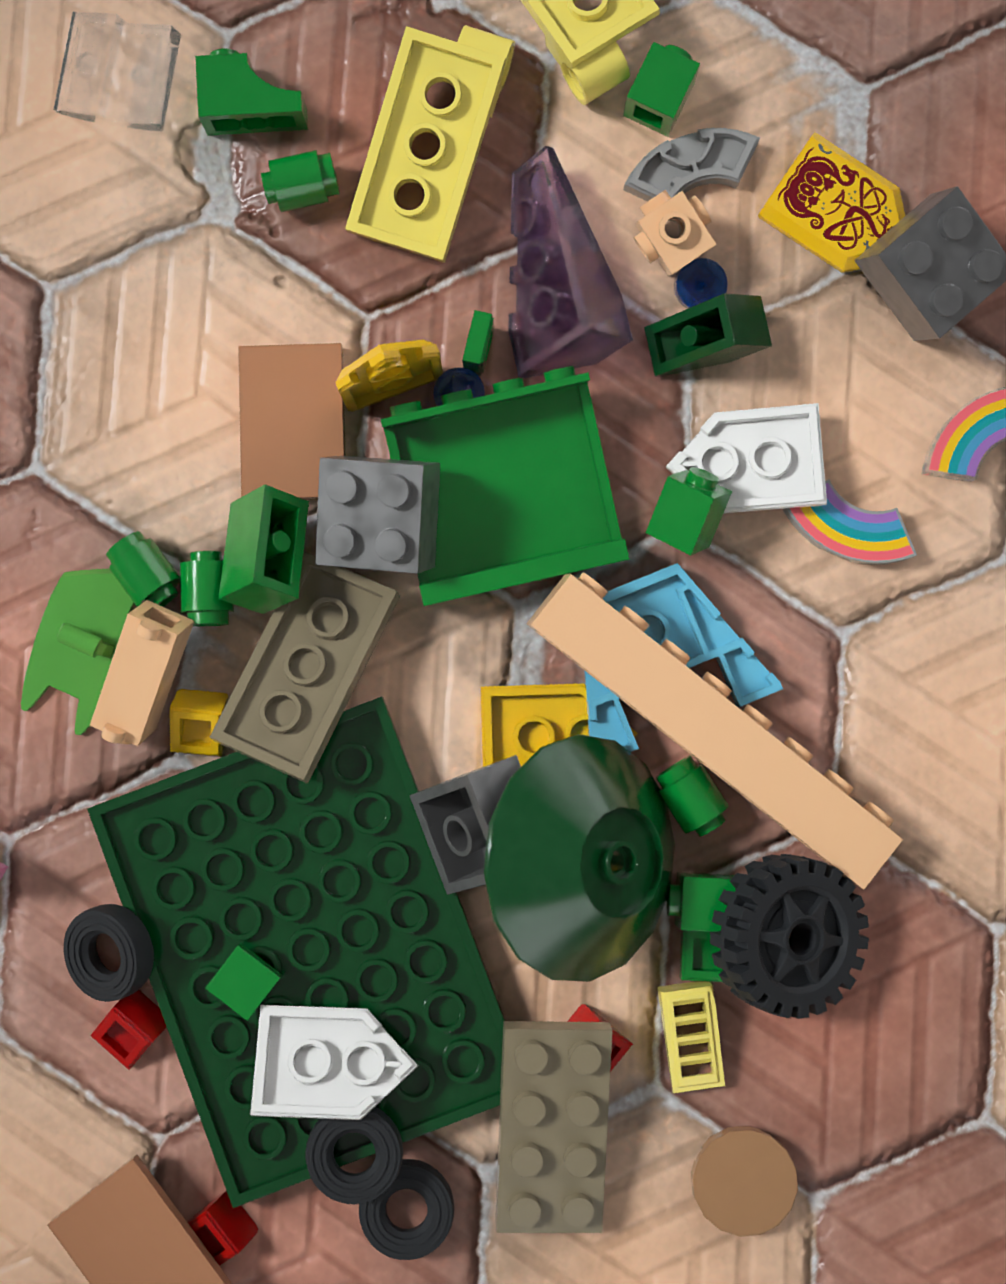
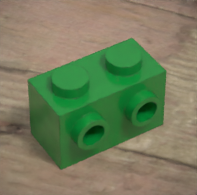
M264 484L231 503L219 600L265 614L298 599L309 501Z

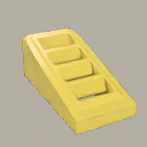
M694 981L657 987L672 1092L679 1093L725 1086L713 984L710 981ZM701 1002V1012L674 1015L673 1006ZM704 1023L705 1031L682 1035H677L676 1026ZM707 1043V1052L679 1055L678 1046ZM710 1062V1073L682 1076L681 1066Z

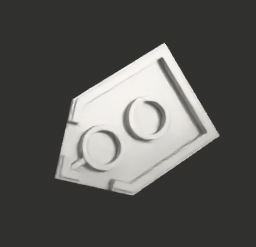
M818 403L715 412L700 428L701 431L683 451H679L666 466V469L672 474L695 467L716 475L719 478L718 485L732 491L724 513L827 505Z
M260 1005L251 1116L361 1120L415 1070L418 1065L396 1043L368 1009Z

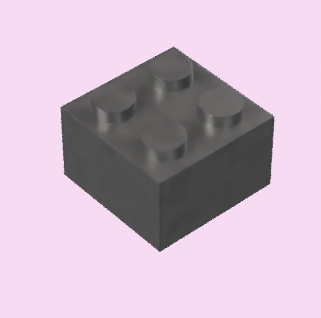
M958 186L930 194L854 260L914 341L941 338L1006 281L1005 251Z
M341 455L320 458L315 565L416 574L434 568L440 463Z
M517 755L409 795L447 895L486 885L483 872L489 822L509 778L521 767Z

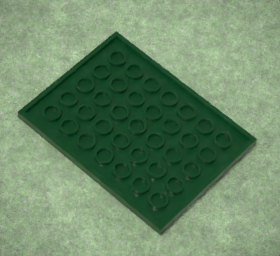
M382 696L343 711L308 784L239 752H234L87 808L122 906L132 911L142 921L150 935L154 951V963L149 980L233 1208L311 1178L306 1165V1145L313 1127L319 1120V1118L251 1116L260 1006L247 1021L205 989L240 943L282 974V977L260 1005L368 1009L396 1043L418 1065L415 1070L375 1106L393 1120L400 1132L402 1143L500 1105L503 1021H505L458 893L455 892L447 895L409 796L419 792L386 702ZM356 1132L343 1135L334 1146V1158L340 1167L375 1154V1147L372 1141L367 1136Z

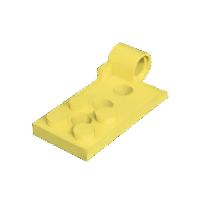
M521 0V2L545 34L546 47L560 65L570 90L581 104L586 105L629 79L630 71L627 61L616 41L660 15V9L654 0H601L602 3L591 11L578 9L574 5L576 0Z
M465 25L460 33L458 42L406 26L345 227L347 232L445 263L489 118L493 116L499 94L504 87L510 70L515 48L514 40ZM438 82L449 83L456 91L454 101L444 109H436L427 102L428 90ZM425 132L432 133L440 140L438 153L427 160L415 157L411 150L415 137ZM410 182L421 185L425 196L418 208L405 210L398 206L396 195L402 185Z

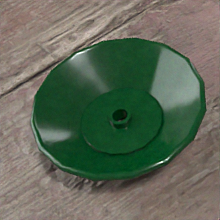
M577 734L540 747L509 778L489 822L483 873L493 921L515 956L551 980L591 982L626 965L653 934L666 903L669 884H671L675 850L668 807L658 792L660 788L647 765L615 740Z

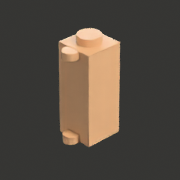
M148 600L127 614L90 726L102 731L101 736L104 740L111 743L139 746L156 730L195 622L194 620Z

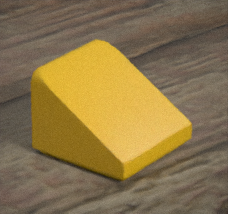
M179 689L170 705V752L222 757L224 746L213 741L210 735L228 702V694Z

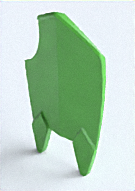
M110 569L69 571L60 577L43 614L24 679L21 709L23 711L30 710L50 686L79 699L75 721L76 735H82L90 727L127 614L132 611L135 604Z

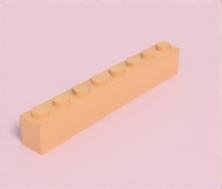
M582 573L578 579L572 574H565L526 624L826 863L843 872L845 878L850 879L855 885L864 890L903 840L889 828L894 820L869 801L864 808L849 797L854 788L830 769L822 775L808 763L813 758V755L795 740L787 737L784 743H782L769 733L768 729L773 723L755 708L747 704L742 711L729 701L727 697L732 690L709 672H706L701 678L689 669L686 664L691 658L674 643L665 639L659 645L644 633L650 625L638 614L626 606L618 612L605 602L603 598L608 591L585 573Z

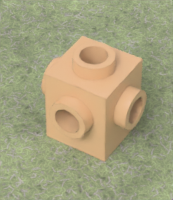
M664 190L640 207L645 217L635 223L640 233L633 238L647 261L651 264L658 259L668 276L673 275L716 245L705 227L711 222V218L695 195L687 199L684 192L681 191L671 198L668 192ZM667 221H673L678 225V238H671L666 234L665 224Z

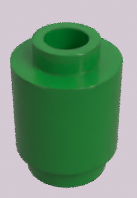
M317 150L269 160L270 171L261 173L268 204L278 203L280 212L329 202V196L340 194L331 153L318 155Z
M140 531L125 536L107 551L106 556L111 562L109 566L110 571L137 607L146 600L164 607L179 595L176 589L180 583L179 574L154 540L151 538L146 539Z
M220 551L191 552L190 561L180 563L181 613L187 614V618L195 621L193 627L229 625V613L234 612V604L218 599L223 566L222 552Z
M691 755L671 765L655 777L662 787L658 791L685 834L695 830L698 836L702 837L726 821L722 812L729 807L727 801L703 764L697 765Z

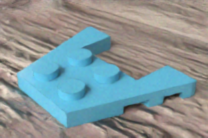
M678 563L608 591L603 598L605 602L618 612L626 606L643 618L650 625L644 633L659 645L665 639H668L683 650L691 658L686 664L688 668L716 658L726 684L732 690L731 696L737 707L783 689L781 682L764 667L745 640L738 637L720 616L719 610ZM584 670L589 736L615 740L630 752L639 749L620 704L619 697Z

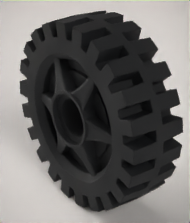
M791 854L762 857L763 862L752 861L745 866L748 874L736 873L730 880L736 889L735 892L723 890L718 899L727 907L725 912L714 910L712 922L721 925V931L710 932V944L721 949L712 954L714 965L723 969L718 975L724 984L731 987L730 991L737 998L755 1008L789 1019L791 1017L797 1019L809 1018V1013L819 1015L827 1011L825 1002L836 1005L844 998L838 987L849 990L852 988L856 979L849 974L851 968L862 970L865 959L856 956L857 949H868L869 938L859 934V930L868 928L869 923L868 916L857 911L863 908L865 904L860 895L852 893L856 889L853 882L848 878L842 877L843 872L827 865V863Z

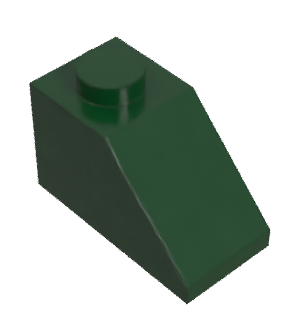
M723 293L644 327L655 377L733 362L772 346L761 296Z

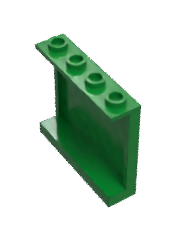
M574 366L544 372L545 382L524 386L523 378L510 379L492 384L494 394L473 398L472 389L442 395L443 405L422 410L420 401L404 403L390 407L392 417L381 419L391 459L440 463L435 567L417 574L424 606L629 560L626 541L621 537L588 387V382L590 381L589 372L576 375Z

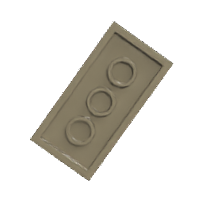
M304 551L298 599L274 610L210 738L223 746L308 784L400 596L396 590L343 567L315 565L316 556Z
M503 1021L495 1215L497 1233H602L612 1049V1027L610 1022Z

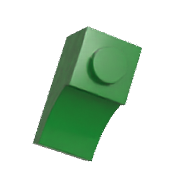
M224 48L213 50L210 52V55L195 56L198 117L207 136L308 130L307 108L302 92L281 89L262 80L254 73L247 53H239L236 50Z

